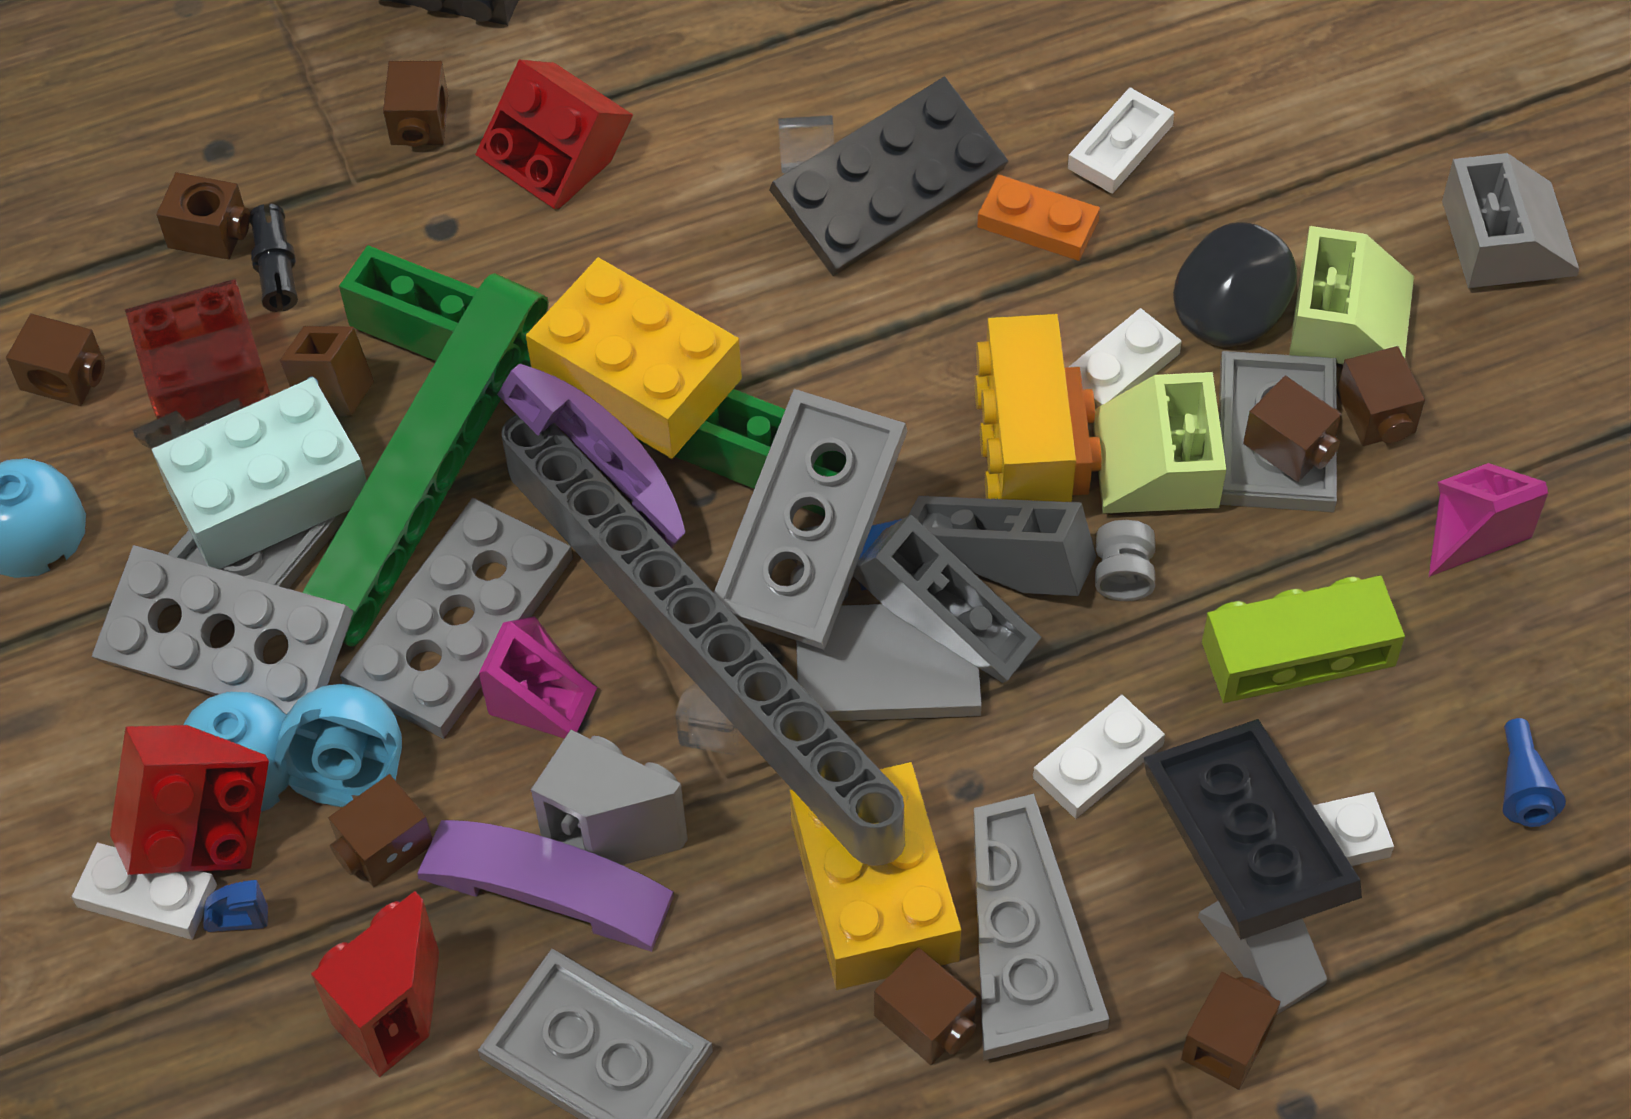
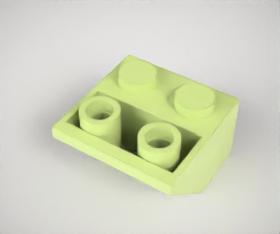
M1309 226L1300 270L1289 355L1336 358V363L1344 364L1345 359L1399 346L1405 358L1414 276L1367 234Z
M1213 372L1153 375L1095 409V421L1092 424L1094 437H1099L1101 445V470L1098 471L1103 513L1219 508L1226 475V463Z

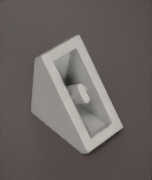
M1219 901L1199 912L1198 918L1244 977L1263 985L1270 992L1271 997L1281 1001L1277 1015L1326 984L1327 977L1303 919L1240 940Z

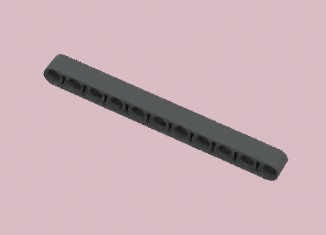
M517 414L508 419L502 427V440L509 476L519 490L854 858L861 863L871 866L885 865L896 860L902 854L905 847L904 801L896 786L554 423L538 436Z

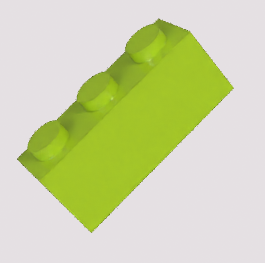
M1382 576L1362 580L1358 577H1348L1336 581L1329 587L1305 592L1300 589H1291L1279 593L1272 599L1249 604L1241 601L1224 604L1215 611L1207 613L1202 644L1222 702L1228 703L1395 667L1405 635Z

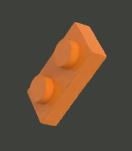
M998 174L978 213L977 227L1080 261L1098 224L1100 207Z
M1065 367L1076 455L1072 495H1089L1091 473L1101 470L1100 439L1098 436L1089 437L1088 423H1094L1095 421L1094 394L1092 389H1083L1080 367Z

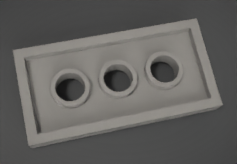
M793 390L714 591V594L740 622L825 650L908 432L905 423L800 390ZM838 451L846 457L845 467L840 473L825 477L814 471V463L822 453ZM805 505H818L825 510V519L815 530L801 531L793 525L795 513ZM785 559H796L804 565L803 576L797 583L791 586H780L772 581L774 567Z
M472 498L341 673L342 683L364 688L379 696L393 713L444 739L481 688L479 671L502 623L528 618L534 614L572 561L571 546ZM488 563H499L507 568L505 573L498 579L485 581L475 576L477 570ZM455 607H467L474 611L473 617L465 624L450 625L443 621L444 615ZM431 651L441 656L438 665L430 670L418 671L409 666L411 660L422 652Z
M133 545L91 657L109 665L214 696L225 692L254 693L272 700L287 715L295 703L304 695L328 685L354 611L344 604ZM179 604L182 611L180 623L174 630L168 633H160L157 624L160 613L170 605ZM232 620L235 626L232 640L222 648H212L210 634L214 626L220 621ZM276 635H286L288 639L286 655L277 663L266 664L263 659V649L267 641Z

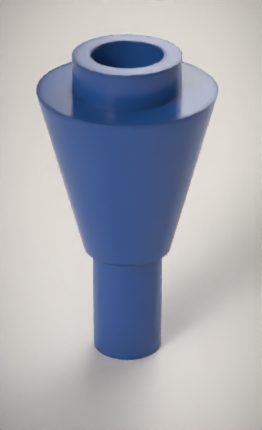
M1522 718L1512 719L1504 726L1510 755L1507 763L1503 814L1509 820L1524 826H1542L1552 821L1554 817L1562 812L1566 805V799L1541 756L1534 749L1529 722Z

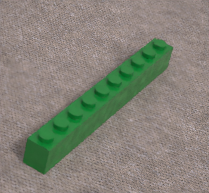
M369 245L366 246L339 285L350 327L437 361L478 290L476 287ZM528 352L521 364L531 367ZM733 389L674 457L755 489L786 409ZM636 438L640 443L649 446L648 444ZM838 451L824 452L816 459L814 471L825 477L837 475L845 467L846 457ZM810 504L801 507L825 517V510L818 505Z

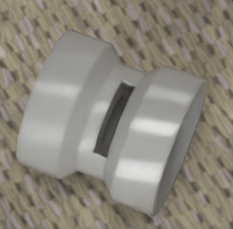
M1116 520L1100 527L1096 533V552L1102 559V562L1096 568L1095 574L1097 591L1104 597L1119 601H1133L1150 595L1155 588V569L1149 562V559L1155 553L1154 530L1147 524L1133 520Z

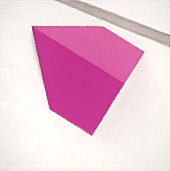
M1490 463L1437 482L1440 496L1429 577L1532 538L1548 496L1546 482Z
M535 616L503 622L479 671L489 715L564 739L570 730L578 731L597 690L595 685L575 670Z

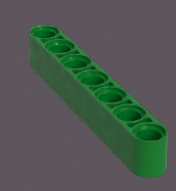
M496 273L490 274L484 279L302 593L344 604L354 611L343 640L344 644L349 646L358 644L372 626L499 404L501 398L497 394L511 370L518 364H521L527 355L526 334L548 311L549 302L548 297Z

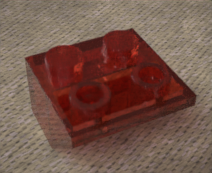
M236 279L125 309L148 397L163 436L211 423L271 396Z

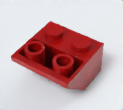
M519 59L475 155L552 208L560 209L611 163L633 114L554 62Z
M189 725L125 727L110 836L127 874L251 869L269 765L267 756Z
M416 891L401 902L395 901L383 907L374 916L369 928L350 943L343 942L330 949L321 959L318 968L311 973L331 1024L378 1077H381L430 1036L440 952L424 901Z

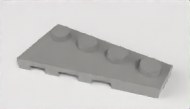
M1034 794L974 808L973 827L983 1061L1108 1029L1109 1016Z

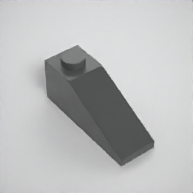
M918 496L909 513L973 573L1022 593L1078 596L1097 557L1083 506L1080 502Z
M911 514L883 530L858 560L853 577L893 614L1002 683L1009 680L1041 639V636Z

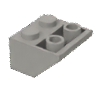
M1508 153L1453 159L1442 203L1468 288L1578 275L1579 266L1552 183Z
M570 730L531 789L541 836L575 846L620 865L680 850L687 841L681 783L677 781L670 771L658 764L648 762L642 765L624 756L615 744L603 737L592 736L589 739Z

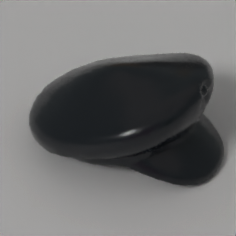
M1236 222L1213 230L1193 249L1177 274L1173 290V300L1179 320L1194 336L1215 346L1236 347L1256 341L1268 333L1279 321L1291 300L1297 281L1295 259L1287 244L1278 235L1260 225Z

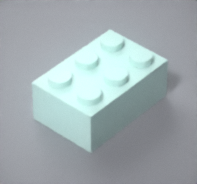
M314 377L151 449L167 490L207 566L216 569L224 568L350 510L367 481L360 457Z

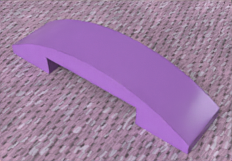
M518 364L512 369L497 395L538 436L555 423L632 501L631 506L673 549L685 534L682 517L664 476L641 443L617 418L576 387L541 370Z
M441 820L417 873L420 880L477 897L479 890L483 889L591 923L593 934L651 952L674 898L673 891L661 884L594 853L536 834L470 821Z

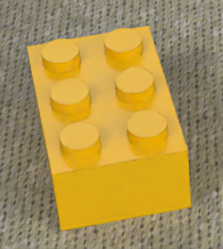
M599 257L526 334L532 368L555 376L576 387L617 418L634 437L671 459L742 379L738 337Z
M1058 314L988 318L987 341L976 343L978 375H975L976 408L982 409L983 423H980L982 457H987L988 471H985L986 499L1072 502L1076 455Z
M912 762L880 769L900 791L904 801L905 847L902 854L896 860L885 865L871 866L861 863L854 858L792 789L790 790L791 824L836 990L887 979L918 947L940 966L959 962L961 927Z

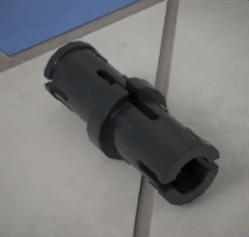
M264 204L259 205L250 212L249 220L252 225L255 247L251 251L253 269L260 276L262 305L269 311L278 312L276 295L280 293L283 311H288L297 304L298 295L295 290L292 268L296 263L295 251L293 246L287 242L285 213L280 206L269 204L271 221L267 223Z

